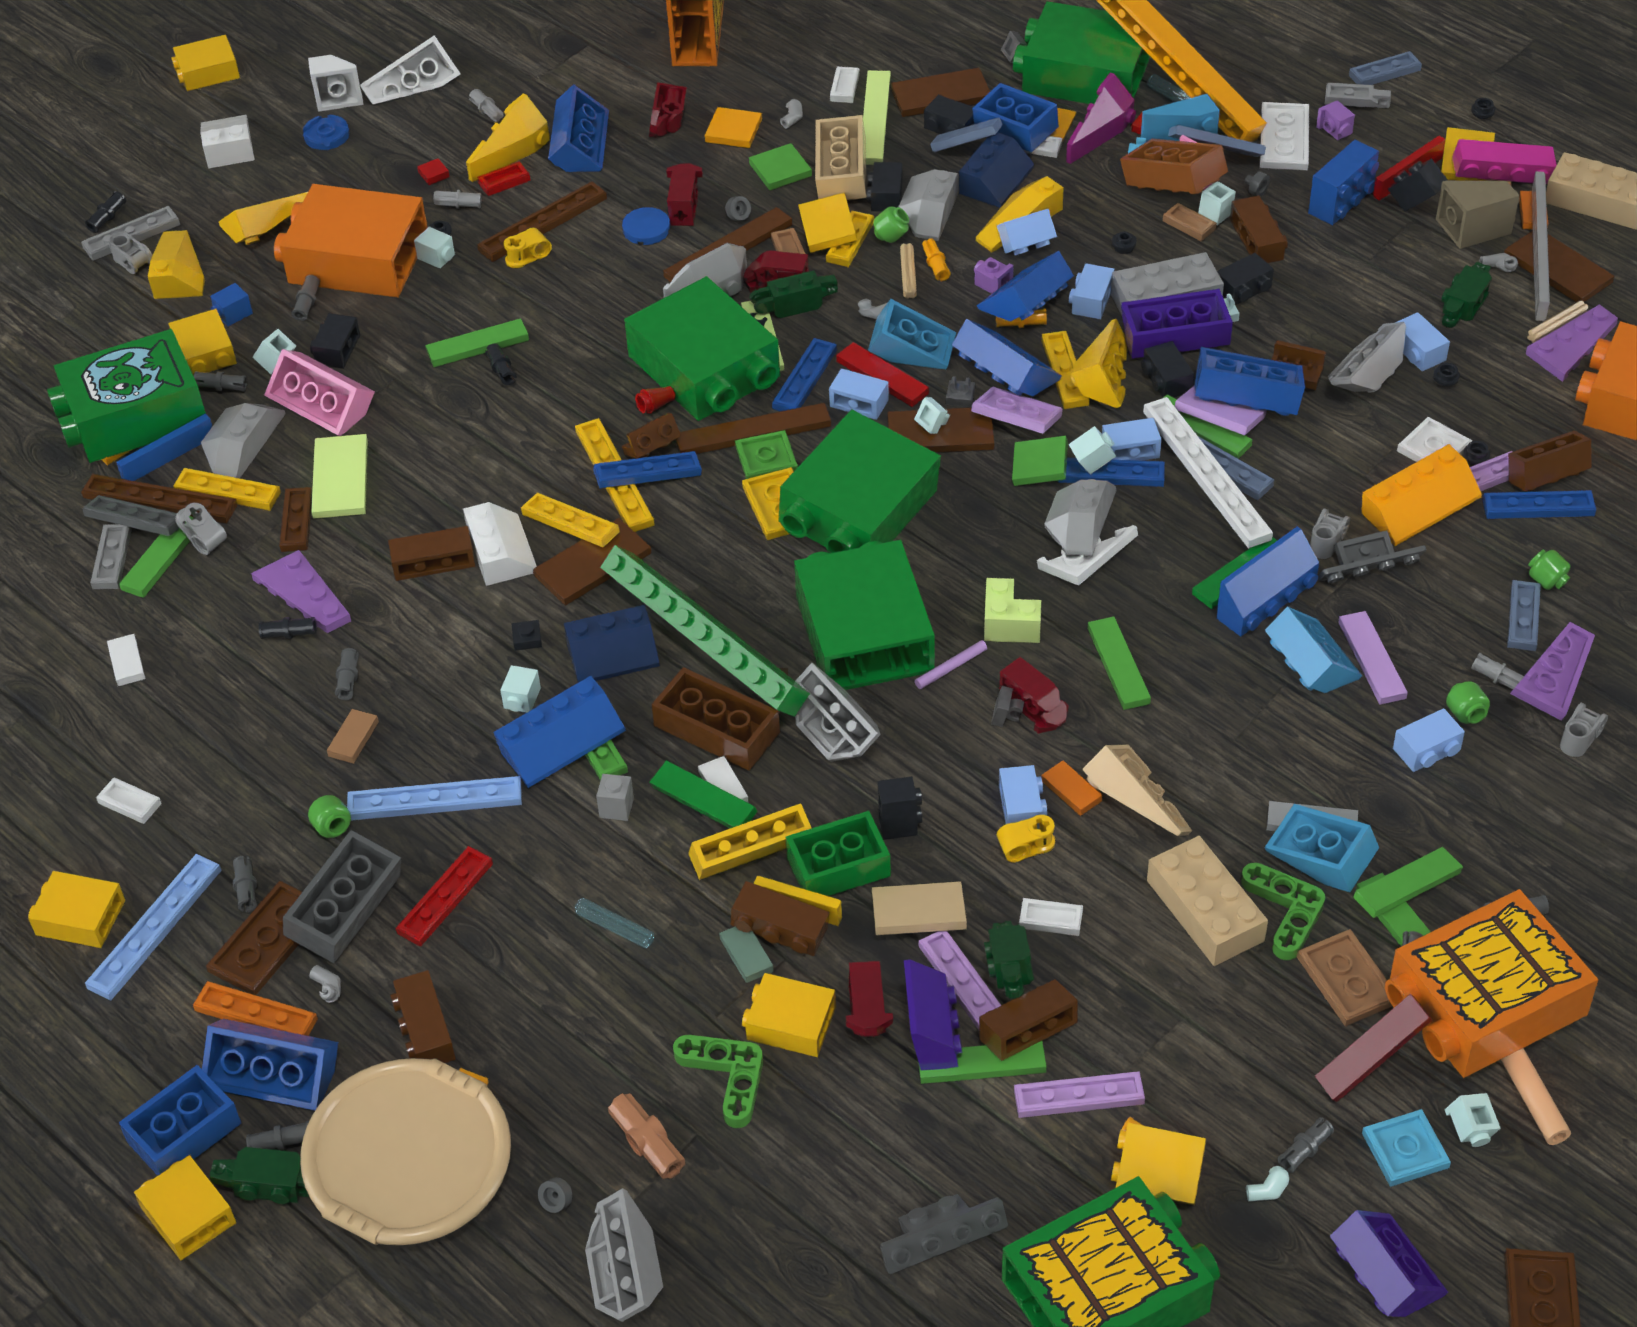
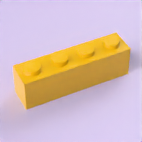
M800 803L694 841L688 854L697 876L701 880L786 849L785 836L805 831L812 827Z

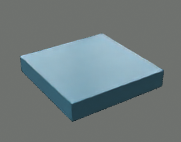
M1422 1109L1363 1127L1362 1134L1390 1187L1450 1168L1451 1161Z

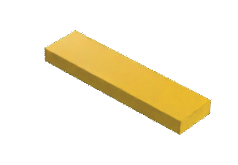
M1060 331L1042 334L1041 341L1050 368L1062 375L1061 379L1055 384L1063 408L1089 406V398L1083 396L1079 388H1076L1071 380V372L1076 358L1067 332Z
M188 468L183 469L173 485L176 489L236 499L238 505L271 511L281 493L279 486Z
M536 493L521 507L522 515L600 547H604L620 532L619 526L615 523L540 493Z

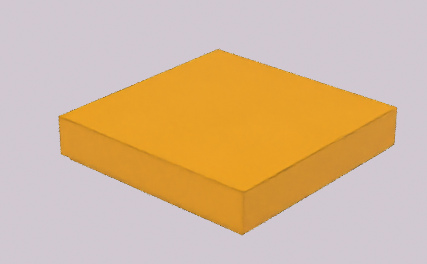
M717 107L706 131L705 142L750 148L762 121V113Z

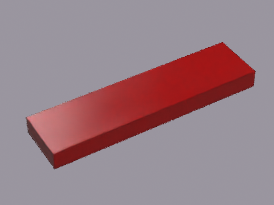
M1437 136L1376 177L1373 197L1380 201L1389 195L1388 188L1395 182L1393 178L1403 170L1409 172L1408 169L1418 161H1421L1423 164L1431 158L1435 163L1441 160L1446 139Z
M854 342L836 355L837 362L851 371L888 381L889 393L911 407L929 394L928 386Z
M468 846L396 927L397 934L421 947L493 865L492 858Z

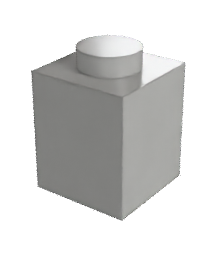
M602 774L596 795L600 818L628 821L634 800L631 777Z

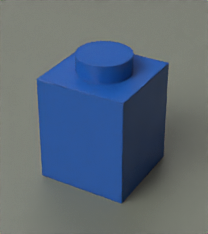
M236 283L210 296L213 305L211 310L217 309L222 322L227 326L253 314L248 294Z

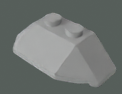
M934 169L911 177L899 207L907 213L909 227L912 229L915 237L932 238L935 241H939L959 193L958 173Z
M726 243L687 263L674 276L671 283H667L663 287L664 298L705 276L710 278L729 296L742 291L743 275L747 269L746 249L743 246Z
M1386 323L1380 326L1376 333L1368 336L1356 346L1330 373L1328 378L1331 384L1354 392L1367 391L1371 393L1380 389L1381 384L1394 374L1395 369L1403 361L1405 323Z
M243 403L226 408L201 442L212 473L240 479L286 414L285 410L251 403Z
M1088 479L1079 480L1057 491L1044 524L1046 530L1062 546V550L1066 554L1093 556L1116 493V486L1108 481Z
M811 663L795 682L810 693L795 716L797 727L830 762L862 756L880 736L878 725L839 684L814 663Z
M622 1188L597 1203L595 1209L597 1215L590 1229L585 1252L595 1308L623 1322L648 1308L663 1288V1282L652 1228L627 1190Z

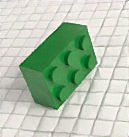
M870 811L785 836L787 859L802 889L830 896L891 876L890 853Z

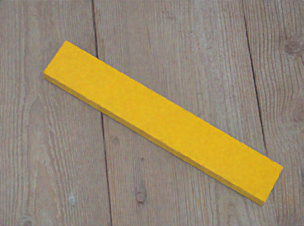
M599 418L575 426L576 433L593 465L622 460ZM635 484L606 487L623 522L634 532L654 526V518Z

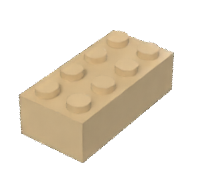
M862 115L816 120L815 181L818 199L840 193H845L846 200L866 198V136Z
M1564 152L1548 180L1546 204L1637 230V173Z
M1200 835L1149 859L1147 882L1213 966L1265 941L1268 919Z

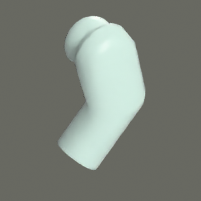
M1275 1166L1269 1170L1270 1174L1263 1184L1246 1185L1248 1202L1279 1198L1289 1183L1288 1172L1281 1166Z

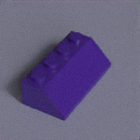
M1220 289L1121 302L1125 340L1131 358L1144 357L1145 348L1173 341L1179 352L1201 349V347L1210 348L1231 344L1233 321Z

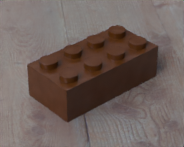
M684 667L651 704L655 727L714 755L724 756L727 761L750 771L780 733L778 710Z

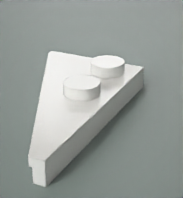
M1132 525L1115 531V537L1101 541L1099 538L1093 556L1066 554L1061 550L1062 556L1048 561L1045 557L1039 558L1037 560L1038 569L1079 586L1138 536L1137 527Z

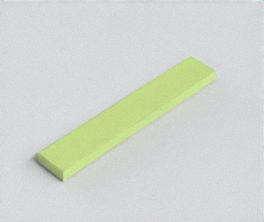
M868 71L863 114L866 136V165H874V162H883L891 71Z

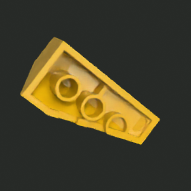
M1117 319L1112 320L1075 362L1071 372L1072 383L1076 388H1079L1083 396L1114 408L1121 407L1125 397V387L1121 386V380L1126 378L1122 362L1126 361L1127 357L1125 335Z

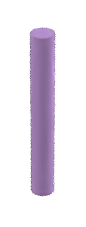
M983 640L977 642L915 679L916 686L922 689L987 650L986 643Z

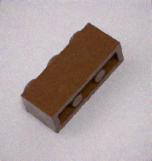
M1254 196L1232 201L1230 221L1250 255L1256 253L1267 263L1284 260L1285 249L1288 247L1287 238L1280 232L1276 219L1272 218L1268 205L1263 203L1261 197Z
M1574 430L1508 453L1509 482L1523 491H1532L1536 487L1547 483H1555L1559 479L1578 475L1581 471L1592 468L1591 439Z
M468 526L388 540L396 581L476 567Z
M748 881L743 885L731 909V925L738 930L746 933L753 931L755 935L761 936L771 943L785 945L801 954L806 953L815 956L828 929V911Z
M429 970L394 980L393 984L396 993L390 994L395 1012L401 1011L403 1017L398 1018L402 1036L409 1035L410 1042L405 1043L409 1059L432 1060L435 1058L443 1063L456 1060Z
M1054 979L1020 996V998H1014L1010 1002L979 1016L980 1040L1003 1061L1078 1023V1000Z

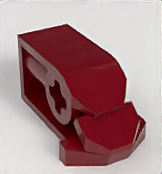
M657 82L649 137H662L667 134V131L675 133L680 129L687 87Z
M690 163L668 167L666 170L667 178H671L667 197L670 226H694L698 204L697 184L698 177H703L702 168Z
M772 250L763 252L750 264L743 275L750 293L767 287V281L809 272L808 254Z
M1021 657L1000 671V689L1002 686L1012 688L1011 699L1024 701L1022 713L1035 723L1034 731L1038 734L1053 731L1065 723L1069 705L1065 701L1060 700L1059 690L1049 678Z
M880 961L849 963L851 1015L846 1016V1026L853 1029L854 1034L860 1036H878L886 1032V1028L893 1024V1013H885Z

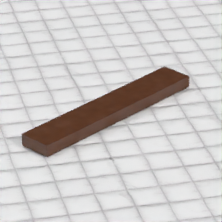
M591 181L477 244L478 251L491 262H494L507 255V250L504 248V240L506 238L522 233L529 228H537L542 234H545L606 200L607 193Z
M776 207L663 270L664 278L671 282L674 276L687 263L726 243L743 246L747 251L770 238L772 232L790 227L792 225V218Z
M825 403L682 431L680 432L681 436L676 438L675 441L679 453L695 451L698 454L735 446V440L784 430L787 435L830 427L831 419Z
M97 474L90 476L81 491L85 499L93 500L100 495L178 513L191 503H199L205 507L216 522L226 524L237 507L236 499Z

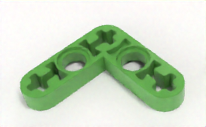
M1250 863L1243 868L1241 877L1243 888L1250 893L1289 908L1274 936L1273 953L1282 960L1296 958L1297 952L1303 948L1323 911L1325 902L1324 892L1317 886L1263 864ZM1255 875L1260 877L1256 880L1250 879L1253 878ZM1268 880L1271 881L1269 887L1266 886L1268 885ZM1286 885L1291 891L1287 894H1281L1275 890V887ZM1296 892H1300V894H1298V897L1295 898ZM1310 898H1313V899L1316 900V901H1312V903H1307V902H1306V901H1309ZM1301 918L1307 922V925L1296 927L1291 923V920ZM1289 935L1293 937L1292 945H1288L1287 948L1283 947L1282 945L1286 944Z
M683 1035L676 1039L673 1044L674 1058L679 1065L730 1072L723 1103L724 1120L726 1124L733 1128H742L749 1124L753 1115L763 1067L761 1048L752 1042L695 1035ZM687 1047L692 1048L689 1054H683ZM702 1048H704V1057H700V1054H702ZM716 1049L724 1050L727 1053L720 1060L712 1059L709 1055ZM732 1052H736L735 1061H732ZM748 1055H753L750 1062L744 1061ZM742 1079L749 1080L752 1083L751 1087L746 1090H738L734 1085ZM737 1100L741 1101L742 1111H740L739 1116L733 1115L737 1108Z

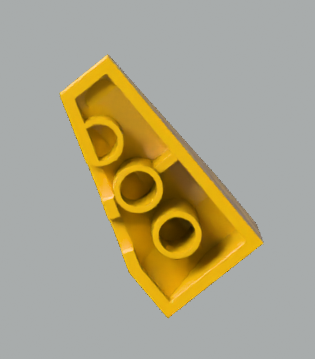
M522 94L508 105L504 111L506 116L500 124L495 123L493 125L491 136L487 141L482 140L466 161L469 181L474 182L481 175L508 166L535 153L550 140L546 119L526 94Z
M1046 176L1016 191L976 236V242L990 252H994L1003 246L997 225L1045 209H1049L1051 217L1063 210L1064 187Z
M308 192L237 209L220 220L219 225L235 243L244 241L246 245L260 241L259 237L289 217L293 205L296 202H303Z
M187 230L167 231L161 235L150 260L148 280L154 299L203 296L205 278Z

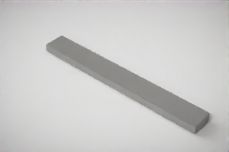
M1536 171L1532 186L1535 320L1545 321L1550 304L1546 180L1544 172Z

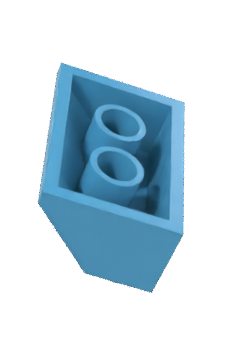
M1287 606L1265 629L1271 638L1270 644L1277 651L1285 655V663L1292 670L1299 673L1301 676L1300 682L1310 691L1315 689L1327 693L1359 680L1363 676L1316 618Z

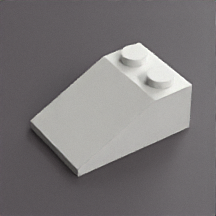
M247 115L201 123V139L208 169L255 160Z

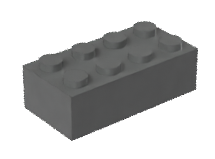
M350 830L283 916V935L335 963L400 877L401 857Z

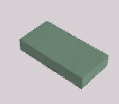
M733 927L720 933L721 942L746 983L762 977L764 973L774 972L773 964L753 931L746 933Z

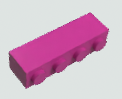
M1459 139L1452 156L1456 177L1533 183L1535 172L1537 171L1544 172L1546 184H1548V180L1557 166L1553 147Z

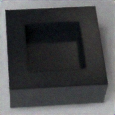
M539 620L511 623L515 651L542 647Z

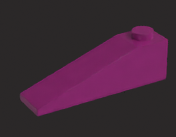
M1110 73L1096 91L1097 95H1099L1095 104H1089L1084 122L1078 123L1068 141L1066 163H1073L1123 132L1129 123H1133L1136 116L1134 98L1115 74Z

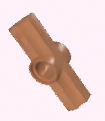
M622 1093L614 1098L612 1104L608 1107V1112L625 1132L626 1139L633 1151L639 1157L644 1156L662 1179H671L679 1174L685 1165V1159L669 1141L660 1121L654 1115L649 1117L630 1093Z

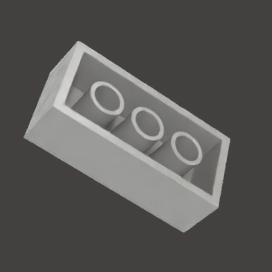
M1204 252L1112 272L1111 296L1122 315L1121 302L1220 289L1223 296L1224 283L1208 254Z

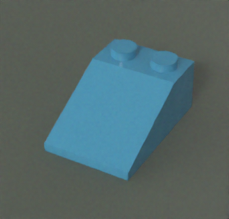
M1208 94L1142 111L1141 138H1146V142L1150 139L1180 141V139L1168 137L1169 129L1177 125L1217 134L1220 110Z
M890 299L877 316L868 351L889 362L946 370L956 332Z
M1297 804L1291 807L1265 846V850L1322 884L1347 892H1351L1379 849L1370 825Z

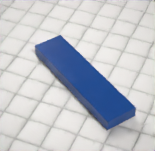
M813 338L772 402V409L786 411L801 408L835 355L837 344Z
M204 414L117 461L121 478L135 481L201 445L202 440L212 428L211 419Z
M695 451L597 463L594 464L593 471L599 488L700 476L702 468Z
M1067 458L1066 479L1058 480V483H1075L1079 480L1095 479L1108 481L1113 485L1164 487L1165 462L1112 459L1090 475L1078 462L1077 458Z
M1592 490L1484 493L1482 499L1487 519L1595 516L1596 513Z

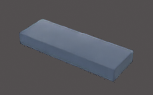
M1409 51L1351 68L1349 76L1356 84L1373 85L1421 71L1422 63Z
M1000 117L937 135L930 145L933 152L995 135L1003 124Z
M1512 581L1507 648L1536 651L1540 583Z

